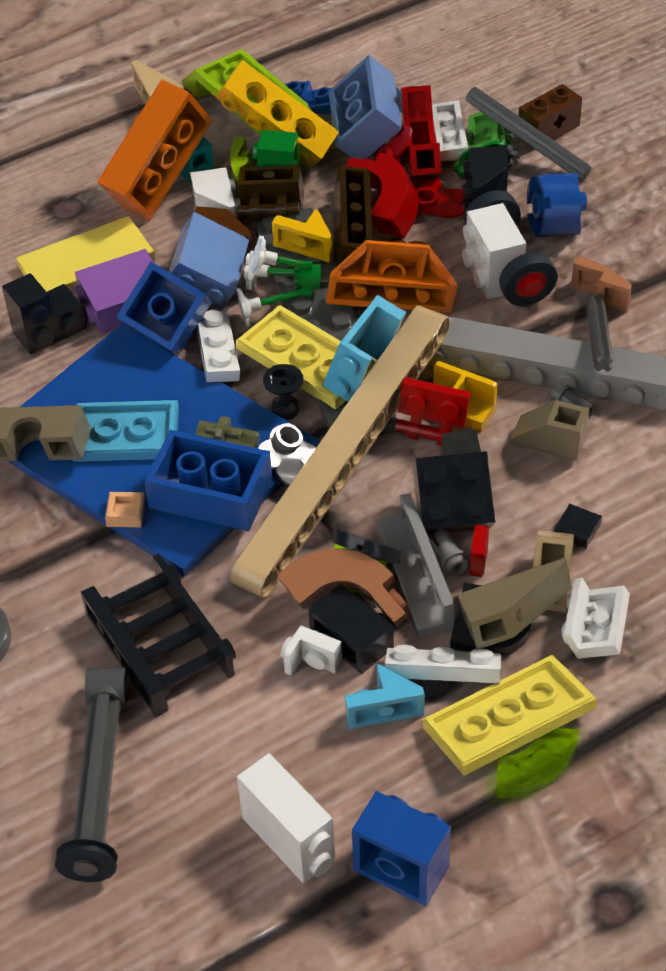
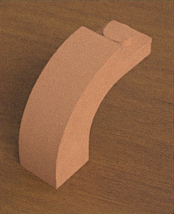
M347 549L320 550L297 559L277 574L281 584L303 610L322 594L342 584L346 588H353L366 594L381 612L390 619L395 628L407 620L406 613L403 610L407 607L406 602L395 589L389 592L386 590L395 582L393 574L380 562L363 553Z

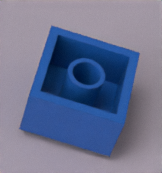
M150 262L116 318L123 325L178 357L212 302L205 293Z
M375 791L352 828L353 871L427 907L449 868L451 826L446 824L436 814L423 813L408 806L403 799L397 796H387Z

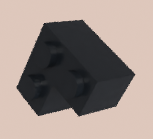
M29 273L2 286L12 332L30 355L87 328L83 305L65 284L46 292L36 278Z

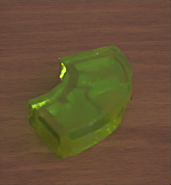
M557 728L535 739L527 749L515 755H506L498 758L495 798H513L529 795L544 789L556 781L573 760L578 745L579 729Z

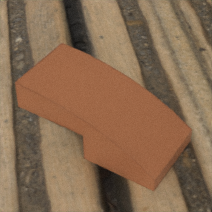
M578 256L573 263L571 287L596 295L601 293L606 307L627 313L632 285L611 269L590 259Z

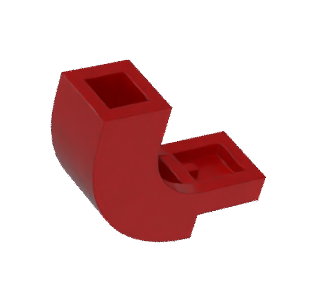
M431 85L401 87L402 124L406 128L409 126L412 128V137L405 149L409 175L441 174L440 143L436 142L434 132Z
M381 152L375 161L368 158L350 157L345 166L369 169L370 188L381 190V194L371 210L372 221L379 232L405 239L416 219L419 201L417 191L403 166L392 156Z

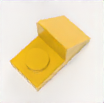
M318 209L313 211L306 223L279 215L272 221L274 247L331 262L332 237Z

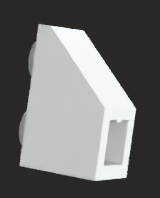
M226 167L190 173L195 207L227 209L235 217H238L237 207L240 205L239 198H233L237 197L235 180L228 178Z

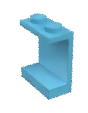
M377 295L339 343L322 386L349 402L361 385L372 357L376 360L380 358L397 334L406 312Z

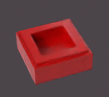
M475 525L470 553L469 576L482 577L484 575L489 543L488 526Z

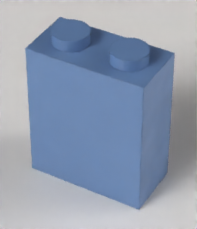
M193 212L180 232L169 273L205 293L212 302V305L223 309L236 291L249 239Z

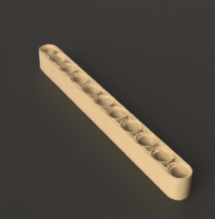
M419 305L414 308L237 559L230 576V582L233 585L261 598H266L270 595L279 582L277 574L293 562L397 410L404 378L408 377L417 380L446 338L450 327V317Z

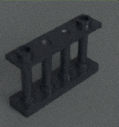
M159 553L153 556L155 576L111 598L108 596L102 598L94 585L81 591L87 617L120 666L127 668L128 678L155 717L169 711L166 695L170 693V688L216 664L219 665L229 679L235 676L233 659L236 658L235 650L227 638L223 640L220 638L181 584V578L176 567L172 563L167 565ZM162 588L172 600L128 623L125 621L119 623L115 617L117 615L116 611ZM179 613L184 616L190 625L145 649L142 646L136 648L132 642L134 641V636ZM197 638L202 641L208 652L164 675L160 672L154 674L150 668L152 666L151 662Z

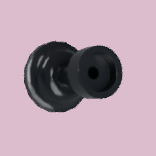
M290 364L272 366L263 375L265 389L277 395L272 401V412L285 420H291L299 412L298 401L292 394L303 385V374L300 369Z

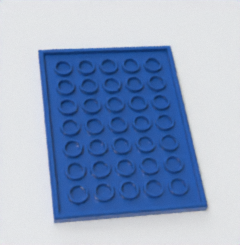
M122 324L20 406H75L77 403L178 400V431L195 435L200 420L217 424L221 416H226L231 419V427L259 432L260 439L256 448L261 443L269 440V435L275 427L285 423L292 424L222 382H206L203 371ZM297 427L302 433L303 441L315 447L318 446L321 440ZM35 440L22 448L18 461H7L105 526L109 492H145L146 503L142 528H108L151 556L159 553L166 564L172 563L183 577L236 529L149 509L144 480L155 459L73 462V460H49L41 441ZM272 470V481L263 502L283 484L276 476L275 470Z

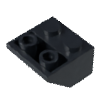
M506 147L469 148V160H463V178L468 179L462 185L463 203H468L464 204V215L468 206L478 196L494 190L507 192L509 166Z

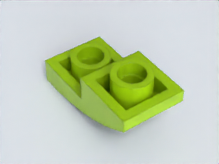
M234 136L230 160L232 179L235 180L237 198H239L237 182L240 167H250L251 151L247 150L246 137Z

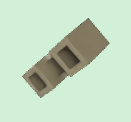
M82 406L0 408V462L18 461L22 448L35 440L41 441L49 460H82L91 431Z

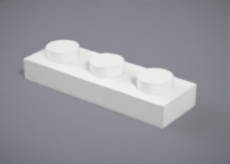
M459 100L432 104L436 142L440 143L441 161H457L459 156L468 149Z
M209 310L204 314L196 327L206 382L239 381L240 368L228 311Z
M399 645L395 648H387L385 667L406 679L500 683L501 653H493L487 649L461 652L449 647L422 650L410 645Z

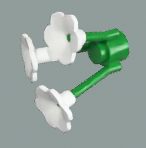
M259 236L254 251H250L246 255V266L244 269L246 289L252 290L253 287H256L258 277L268 278L269 275L294 276L295 286H301V289L263 299L259 297L248 299L242 293L241 288H236L246 327L251 326V312L261 310L262 306L300 296H312V289H320V264L277 256V253L266 250V239H264V236ZM278 263L293 266L295 269L270 268L269 265L275 266Z

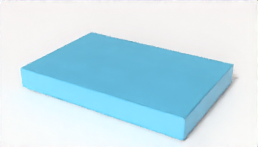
M178 400L77 403V405L82 406L91 431L83 459L73 460V462L155 459L170 429L178 431Z

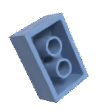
M370 55L329 90L332 125L339 131L334 139L335 146L350 157L365 159L373 156L379 147L387 140L394 138L402 128L394 74Z

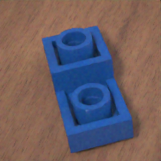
M291 81L285 83L288 88L309 105L313 113L331 114L329 90L332 88L322 87L313 90L310 81Z

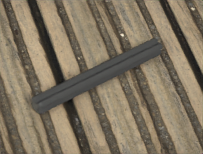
M473 87L467 93L465 98L467 103L568 173H577L580 181L587 178L592 169L589 164L479 88Z
M590 293L587 296L586 309L593 363L597 371L604 369L606 372H609L612 369L614 358L605 300L601 293L596 296Z

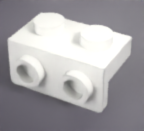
M583 578L574 579L572 593H569L567 598L568 613L566 622L562 625V637L565 644L570 646L577 659L620 654L630 597L625 585L590 590Z

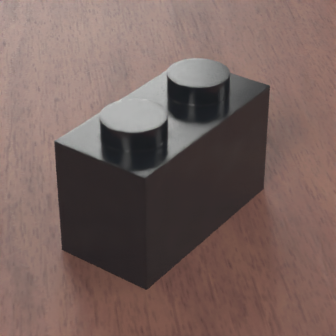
M339 584L308 609L309 628L341 641L342 658L361 674L384 657L387 653V648H394V626L390 619L383 613L375 612L366 604L361 595L357 592L349 591L342 584Z

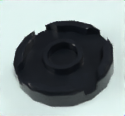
M336 527L331 538L335 544L392 564L399 563L404 552L387 544Z

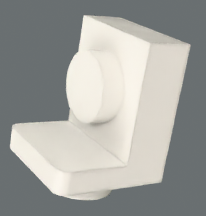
M300 625L293 638L288 637L281 650L285 674L293 676L301 661H305L315 669H325L336 674L342 664L341 641Z

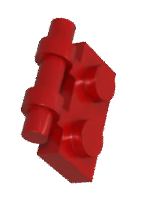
M405 377L401 386L398 413L410 415L411 418L410 421L397 419L395 432L407 434V438L418 440V437L434 440L437 441V445L442 446V434L455 432L451 431L452 425L465 427L472 392ZM422 419L441 422L440 428L422 424Z

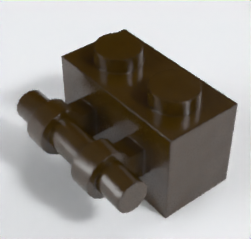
M300 164L240 167L237 182L240 205L237 207L238 218L250 217V220H260L261 216L279 215L288 218V215H300V209H303L304 201Z

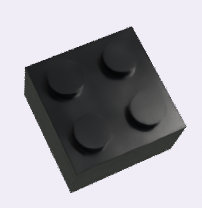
M487 451L415 458L412 468L417 511L427 535L441 530L447 532L474 530L475 525L491 528L495 524Z

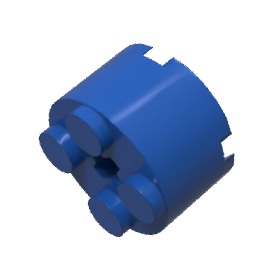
M554 173L532 176L527 189V204L532 203L533 213L527 214L532 234L542 237L579 235L581 233V211H585L587 208V197L585 192H580L578 174Z

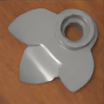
M285 423L275 427L269 435V440L261 443L258 449L270 451L272 470H275L276 476L283 484L290 486L316 447L303 441L302 433L296 426Z

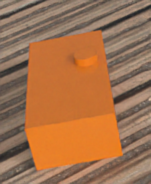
M161 79L141 113L135 118L132 127L97 183L124 209L150 221L213 120L190 92Z

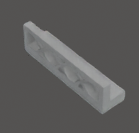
M411 493L400 495V514L376 519V528L382 543L404 551L400 562L397 564L390 563L402 598L407 604L406 609L416 636L420 639L453 631L454 602Z

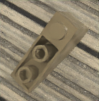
M565 558L459 593L458 598L464 621L477 650L514 638L572 589L567 561Z

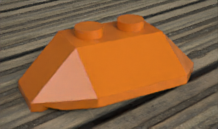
M366 240L330 273L326 304L368 307L375 297L379 295L402 310H414L419 305L435 312L452 313L458 285L430 245Z

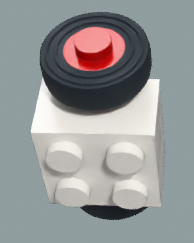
M501 190L486 192L471 202L464 215L463 235L466 241V249L462 250L463 262L466 268H471L477 288H482L487 299L504 296L511 304L516 306L535 304L547 297L554 289L558 279L556 268L546 255L538 252L526 253V242L517 228L521 212L513 196Z

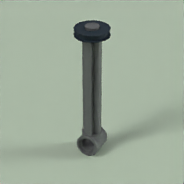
M87 668L85 700L87 706H89L73 839L62 843L57 848V858L55 859V868L60 874L79 882L103 881L116 873L118 854L114 848L105 843L119 711L122 706H127L129 678L127 668Z

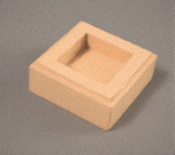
M109 492L105 516L106 527L142 528L146 503L145 492Z

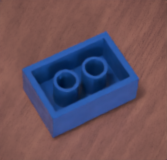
M170 429L144 480L149 509L250 531L272 481L270 451Z

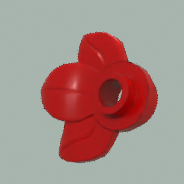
M401 123L402 128L398 134L379 147L375 153L374 161L381 152L392 156L400 163V156L411 140L412 128L410 126L406 128Z
M439 177L422 182L419 189L416 190L419 201L418 214H434L442 218H456L464 214L462 189L443 188Z

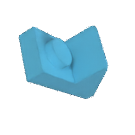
M379 664L376 665L378 689H365L354 694L345 695V713L348 729L424 716L425 694L423 687Z

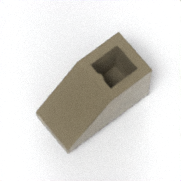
M554 400L520 416L511 438V444L577 460L586 438L590 408Z

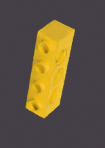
M243 60L236 66L216 95V98L221 101V104L227 110L238 113L246 120L250 127L256 130L296 132L295 130H299L302 132L305 139L298 137L300 163L311 168L323 158L339 133L338 130ZM247 94L252 95L256 103L249 101ZM271 112L276 113L280 117L281 121L275 120L272 117Z

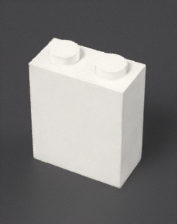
M270 753L237 776L244 821L303 884L313 876L319 877L326 873L335 860L333 818Z

